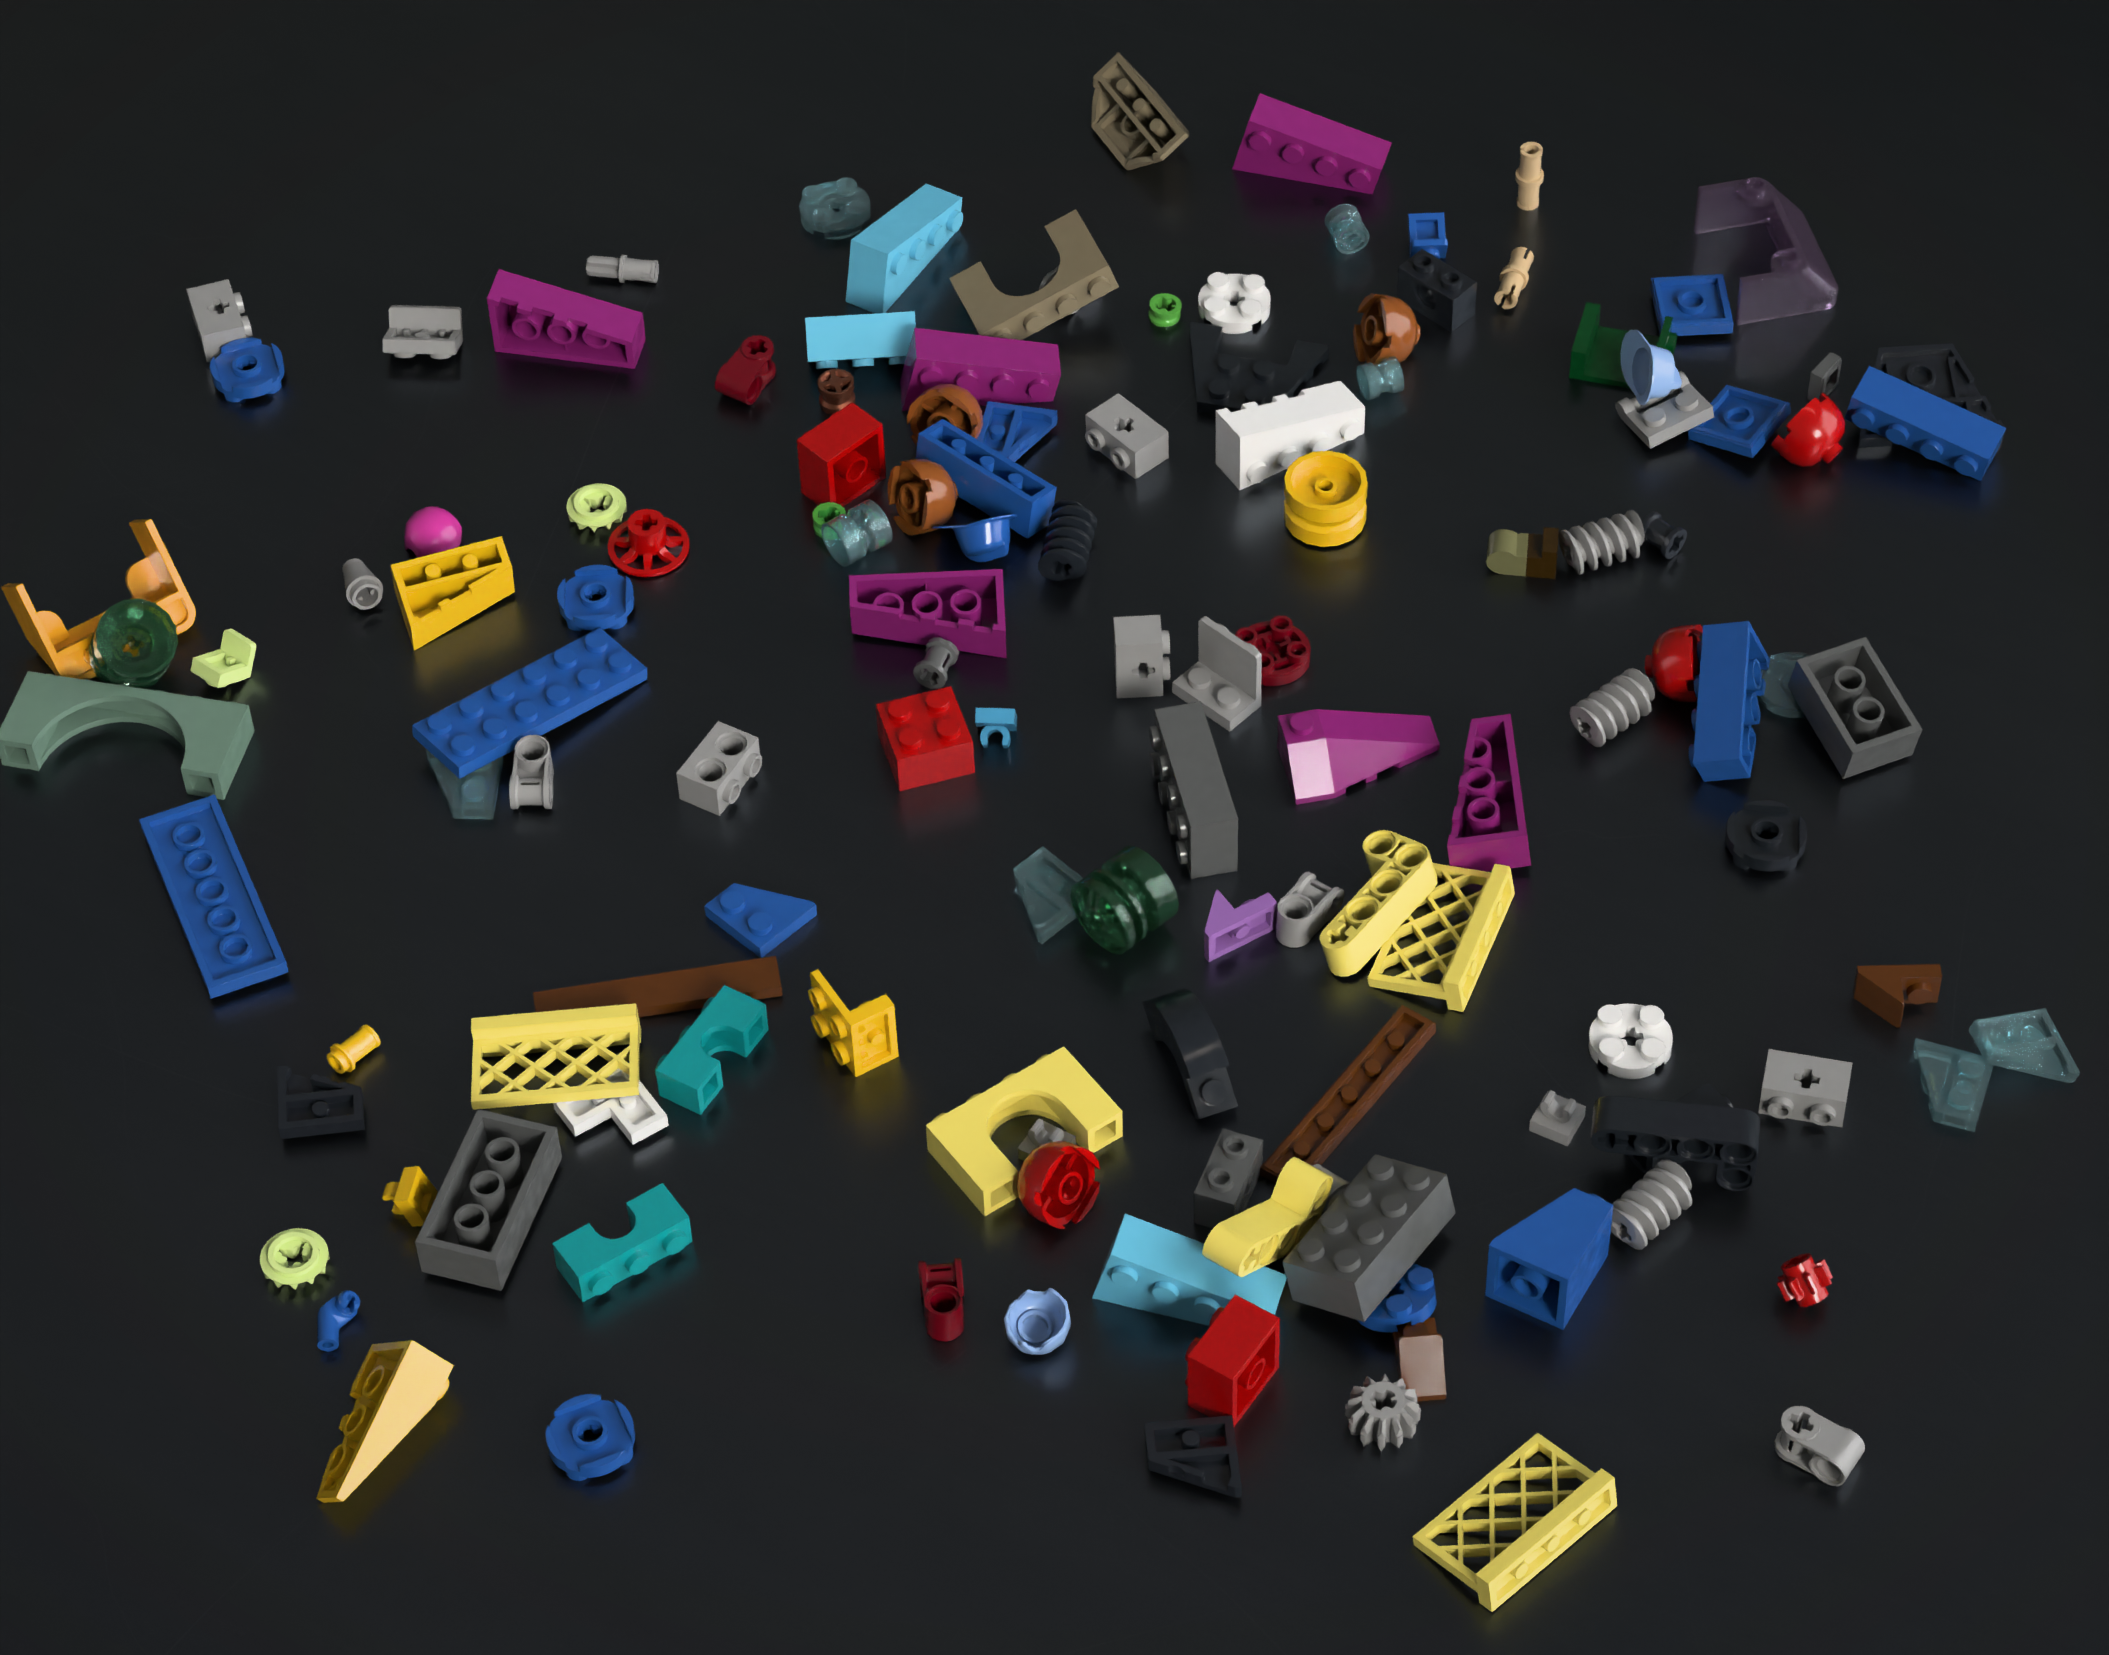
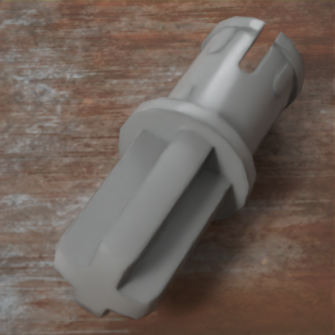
M624 254L620 258L592 255L587 258L586 273L589 276L618 278L620 283H624L625 280L656 283L659 274L658 260L628 258Z

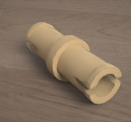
M1526 142L1521 145L1520 167L1515 173V180L1518 184L1517 206L1526 211L1534 210L1539 206V188L1544 180V172L1541 169L1543 147L1537 142Z
M1516 247L1513 249L1508 265L1500 273L1501 283L1494 296V300L1499 305L1504 297L1505 300L1501 307L1503 309H1511L1516 306L1520 291L1526 287L1529 281L1528 271L1534 260V255L1530 250L1526 259H1524L1526 247Z

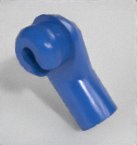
M351 1290L342 1291L319 1309L317 1315V1347L320 1350L329 1352L339 1347V1329L353 1319L360 1307V1298L355 1292Z

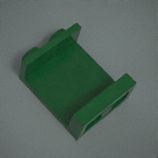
M1586 302L1571 350L1569 378L1630 389L1623 376L1620 355L1622 341L1628 331L1599 326L1601 305ZM1665 316L1660 337L1643 334V336L1650 345L1667 349L1674 354L1677 333L1671 332L1673 317Z

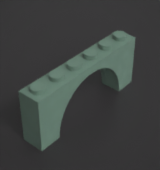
M28 671L0 727V759L2 765L39 771L48 756L58 746L82 731L109 723H142L169 733L184 747L185 755L180 769L187 794L202 797L215 794L217 799L224 800L255 730L249 705Z

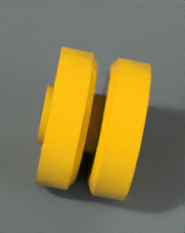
M1333 451L1311 452L1296 459L1288 467L1284 477L1285 526L1290 533L1306 544L1319 547L1339 546L1353 540L1362 532L1366 522L1368 486L1366 471L1355 459L1346 454Z

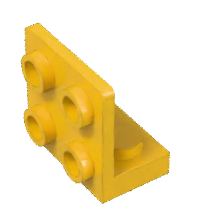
M819 969L810 972L812 988L808 990V996L814 1007V1015L811 1016V1022L817 1035L820 1038L826 1036L829 1040L833 1055L841 1066L846 1064L853 1075L858 1077L899 1057L895 1008L887 994L872 1001H866L849 1011Z

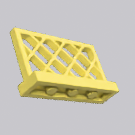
M1433 863L1437 878L1444 879L1446 883L1435 887L1418 906L1428 904L1433 912L1415 920L1410 915L1382 945L1367 978L1369 987L1443 999L1447 1002L1448 1010L1464 1012L1515 895L1510 866L1494 864L1492 871L1486 872ZM1471 883L1483 885L1480 891L1467 897L1460 890V888ZM1453 892L1458 901L1439 908L1434 900ZM1466 910L1469 914L1468 920L1452 926L1447 918ZM1440 921L1445 930L1426 938L1421 929ZM1412 933L1419 939V942L1400 949L1397 945L1398 939ZM1452 939L1457 945L1456 948L1439 956L1433 947ZM1427 951L1432 960L1413 968L1408 959ZM1400 962L1406 969L1405 972L1396 976L1383 975L1385 969ZM1438 969L1443 974L1440 984L1423 982L1420 978Z
M636 1003L471 1018V1033L473 1037L471 1105L473 1110L639 1095L641 1026ZM630 1044L618 1055L607 1049L608 1046ZM588 1048L576 1059L565 1052L572 1049ZM547 1052L536 1062H532L524 1056L527 1053ZM597 1055L608 1061L597 1072L585 1066ZM505 1056L494 1066L483 1060V1057ZM556 1059L567 1065L556 1076L544 1070ZM516 1062L526 1070L512 1080L503 1072ZM618 1068L629 1075V1081L611 1083L606 1078ZM577 1072L588 1079L581 1086L570 1087L565 1084ZM535 1076L546 1082L538 1090H527L523 1087ZM494 1079L505 1086L498 1093L482 1094V1089Z
M1537 1433L1412 1536L1413 1545L1478 1593L1479 1603L1493 1612L1617 1507L1615 1477L1602 1468L1594 1473ZM1538 1451L1552 1460L1551 1467L1526 1468V1461ZM1559 1478H1578L1584 1482L1576 1490L1558 1491ZM1552 1479L1553 1491L1526 1492V1480ZM1521 1480L1520 1493L1495 1494V1487L1502 1481ZM1553 1503V1509L1545 1516L1527 1517V1505ZM1521 1505V1517L1495 1518V1506ZM1489 1506V1519L1463 1520V1514L1471 1507ZM1522 1530V1535L1513 1543H1496L1495 1531ZM1490 1531V1544L1464 1545V1532ZM1440 1533H1458V1545L1438 1546L1431 1540ZM1490 1556V1562L1477 1573H1474L1464 1565V1557Z

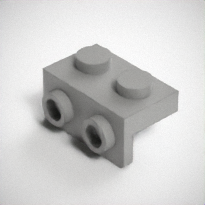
M391 305L388 310L389 329L382 339L383 353H394V356L398 358H410L416 354H430V357L434 359H446L455 355L463 342L462 310L460 307Z

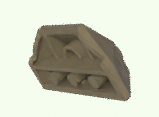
M1119 52L1093 76V87L1095 90L1092 100L1091 127L1127 171L1163 161L1189 137V131L1157 92Z

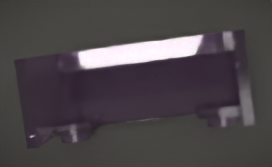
M1752 177L1698 187L1694 224L1696 234L1765 223L1777 248V252L1771 258L1770 267L1772 272L1740 278L1735 319L1737 325L1823 311L1832 308L1836 304L1838 285L1803 212L1772 184L1762 178Z

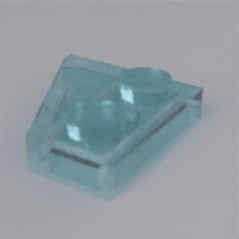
M426 750L428 764L430 768L432 767L437 777L439 788L447 799V804L453 818L493 820L503 766V756L459 779L434 755Z
M1043 846L1013 868L1015 882L1036 937L1041 944L1099 900L1098 890Z
M2046 1008L1974 1020L1969 1028V1032L1987 1064L2066 1083L2075 1082L2080 1074Z
M1916 1038L1913 1055L1914 1059H1918L1922 1072L1921 1082L1924 1092L1929 1096L1928 1106L1932 1120L1975 1132L1995 1059Z

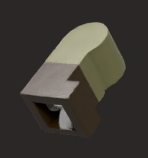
M1544 527L1543 534H1517L1507 529H1499L1492 532L1487 542V567L1491 571L1503 575L1555 579L1559 528Z

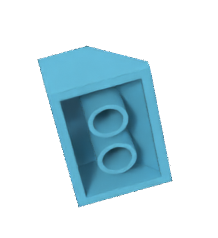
M915 311L805 318L808 362H816V369L838 368V361L852 360V367L874 366V359L889 358V365L905 364L913 331L916 328Z

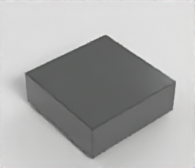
M1830 352L1811 372L1808 400L1811 401L1815 397L1819 400L1820 394L1823 392L1828 396L1839 384L1842 363L1840 356Z

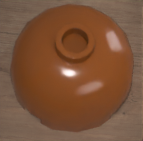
M1373 293L1366 296L1359 305L1357 313H1363L1361 325L1354 324L1353 330L1354 349L1360 362L1366 360L1367 363L1364 366L1378 368L1392 367L1406 360L1420 339V326L1410 306L1399 298Z
M939 384L928 388L910 405L907 415V425L910 423L913 432L911 438L916 446L918 434L941 419L946 420L976 439L983 427L982 410L977 399L968 390L954 384Z
M928 459L906 460L900 462V466H894L888 480L889 505L896 504L899 515L893 516L898 527L904 533L912 536L937 530L932 529V527L945 525L952 517L958 497V490L955 482L943 466Z

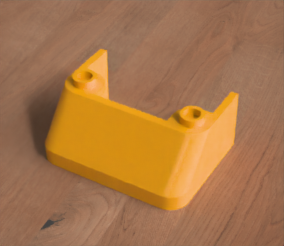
M136 519L129 522L145 555L144 558L133 563L126 572L125 582L132 598L69 630H66L62 620L55 613L50 611L36 612L23 584L7 583L1 586L27 640L55 675L90 680L186 631L194 623L196 617L195 606L152 519Z

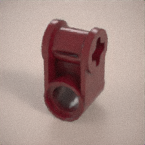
M753 335L745 339L729 361L720 368L715 381L716 391L745 404L752 405L776 374L775 363L771 360L774 353V345L771 339L762 335Z
M954 1258L953 1263L927 1265L925 1261H918L921 1300L924 1302L927 1333L931 1338L938 1341L947 1342L954 1340L964 1330L962 1297L964 1296L961 1258Z

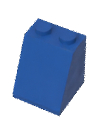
M1573 1188L1495 1237L1489 1245L1485 1296L1564 1330L1608 1256L1614 1205L1606 1202L1598 1195L1588 1194Z

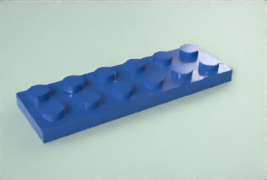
M598 628L413 724V737L460 779L515 750V745L521 738L528 735L541 736L647 680V667L604 630Z
M215 794L139 819L141 830L210 998L212 999L288 973L287 962Z

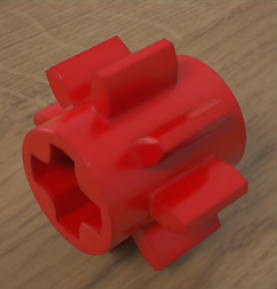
M1806 1253L1793 1257L1782 1264L1783 1275L1777 1277L1779 1280L1777 1286L1785 1302L1795 1298L1799 1307H1808L1828 1296L1829 1293L1826 1286L1832 1284L1830 1279L1833 1276L1825 1259L1814 1263L1811 1254Z

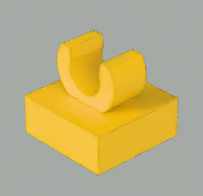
M419 1166L404 1167L400 1182L387 1183L382 1199L384 1201L393 1200L392 1212L404 1215L411 1226L416 1227L423 1226L438 1191Z

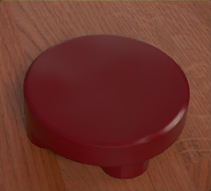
M1275 616L1271 621L1259 622L1249 627L1240 628L1235 634L1244 642L1254 645L1262 654L1261 685L1280 686L1289 684L1300 678L1309 667L1311 656L1309 640L1300 629L1293 626V622L1289 617Z

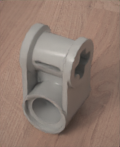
M539 735L525 736L516 743L514 748L513 771L509 782L511 809H518L521 805H543L545 809H552L554 769L549 742Z
M1309 871L1305 872L1298 879L1295 886L1278 902L1276 937L1278 941L1284 946L1291 948L1302 947L1309 943L1311 938L1326 922L1333 919L1338 913L1344 900V890L1339 887L1331 888L1316 880L1315 874Z
M1793 1406L1783 1412L1780 1420L1781 1431L1777 1434L1774 1442L1775 1451L1784 1461L1802 1468L1831 1486L1843 1485L1865 1451V1444L1857 1433L1837 1425L1805 1406ZM1806 1419V1427L1802 1429L1803 1420ZM1790 1440L1794 1442L1792 1450L1788 1449Z

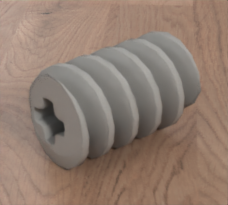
M1628 510L1625 515L1621 513L1615 514L1611 519L1606 517L1599 519L1597 523L1593 521L1587 522L1583 527L1579 525L1573 526L1569 532L1567 530H1560L1558 537L1563 557L1573 567L1574 571L1580 575L1584 572V562L1594 571L1598 568V558L1607 567L1612 564V554L1615 555L1618 562H1625L1626 550H1628L1632 558H1639L1640 546L1644 542L1645 534L1639 515L1634 510Z
M1628 668L1620 676L1614 677L1610 683L1602 685L1598 691H1593L1587 698L1581 699L1575 706L1570 707L1571 721L1574 727L1590 744L1595 747H1601L1605 744L1606 739H1613L1617 735V731H1625L1629 724L1637 723L1640 716L1649 715L1652 711L1650 701L1655 698L1653 684L1640 670Z
M1668 1159L1658 1162L1654 1169L1649 1170L1643 1179H1639L1632 1186V1189H1628L1621 1195V1199H1617L1612 1203L1614 1206L1611 1233L1634 1249L1642 1250L1647 1246L1648 1239L1653 1240L1657 1237L1659 1229L1664 1230L1670 1225V1219H1677L1681 1215V1209L1687 1210L1692 1205V1197L1689 1192L1692 1189V1182L1685 1169Z

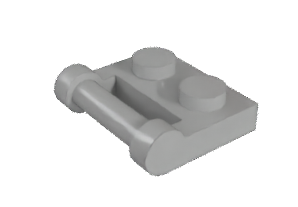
M1679 371L1682 380L1681 387L1671 390L1665 397L1649 399L1646 405H1640L1636 397L1632 399L1625 397L1615 403L1620 418L1650 449L1714 418L1713 406L1690 384L1687 376L1682 371ZM1677 393V396L1661 404H1658L1652 408H1649L1640 414L1638 413L1639 411Z

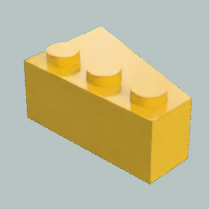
M502 536L391 565L394 591L414 651L515 592L512 565Z

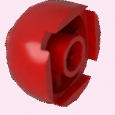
M1823 392L1820 394L1819 400L1816 397L1812 399L1786 425L1789 433L1784 438L1778 434L1771 444L1772 448L1791 464L1808 467L1815 465L1822 459L1828 464L1843 449L1839 444L1845 433V421L1842 412Z
M1701 624L1684 625L1666 630L1655 641L1652 655H1646L1645 671L1647 677L1653 678L1656 688L1666 698L1675 702L1698 701L1694 691V677L1700 674V663L1697 659L1696 646L1697 642L1700 641L1699 636H1702L1703 633Z
M1055 1141L1041 1144L1031 1151L1021 1166L1017 1182L1019 1199L1027 1212L1041 1222L1058 1229H1064L1063 1225H1066L1071 1219L1073 1223L1077 1224L1091 1210L1099 1193L1100 1182L1094 1180V1168L1100 1170L1099 1161L1093 1152L1070 1142Z

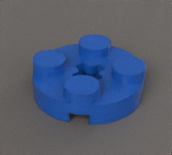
M241 338L225 344L220 348L222 354L216 360L213 356L210 361V372L214 386L217 390L224 393L225 399L230 402H239L243 399L278 392L282 387L281 380L285 374L282 353L276 345L271 343L272 348L268 345H263L261 339ZM250 366L251 369L243 370V367Z
M607 565L581 567L574 571L575 577L569 579L567 583L565 579L560 583L557 590L558 607L569 629L573 631H594L598 628L602 630L608 628L620 629L627 623V616L632 612L635 602L633 585L627 576L625 579L623 576L618 575L616 568ZM593 595H600V600L592 601Z
M1413 1263L1387 1294V1296L1396 1295L1389 1298L1385 1297L1365 1322L1357 1321L1368 1329L1387 1333L1397 1332V1325L1410 1321L1411 1326L1420 1322L1423 1323L1432 1315L1437 1305L1433 1272L1426 1267Z
M584 1394L573 1397L556 1409L554 1412L555 1418L550 1423V1426L547 1425L545 1435L549 1455L555 1465L564 1470L572 1480L583 1481L587 1478L609 1474L620 1466L629 1463L633 1457L635 1442L633 1419L628 1409L615 1399L614 1403L602 1400L601 1395ZM586 1430H592L594 1434L602 1433L595 1441H582Z

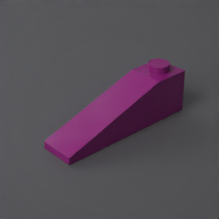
M1323 709L1278 716L1277 748L1295 805L1336 798L1345 794L1346 788L1362 780L1365 783L1377 779V773L1392 766L1401 768L1440 748L1430 716Z

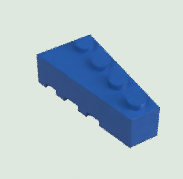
M1749 621L1703 625L1702 641H1698L1696 646L1697 659L1700 663V674L1694 677V691L1698 701L1697 709H1693L1691 714L1695 741L1694 744L1689 746V761L1692 767H1696L1704 782L1750 778L1757 741L1755 731L1751 726L1760 723L1761 711L1757 696H1762L1765 693L1766 682L1765 679H1762L1761 670L1769 669L1770 658Z

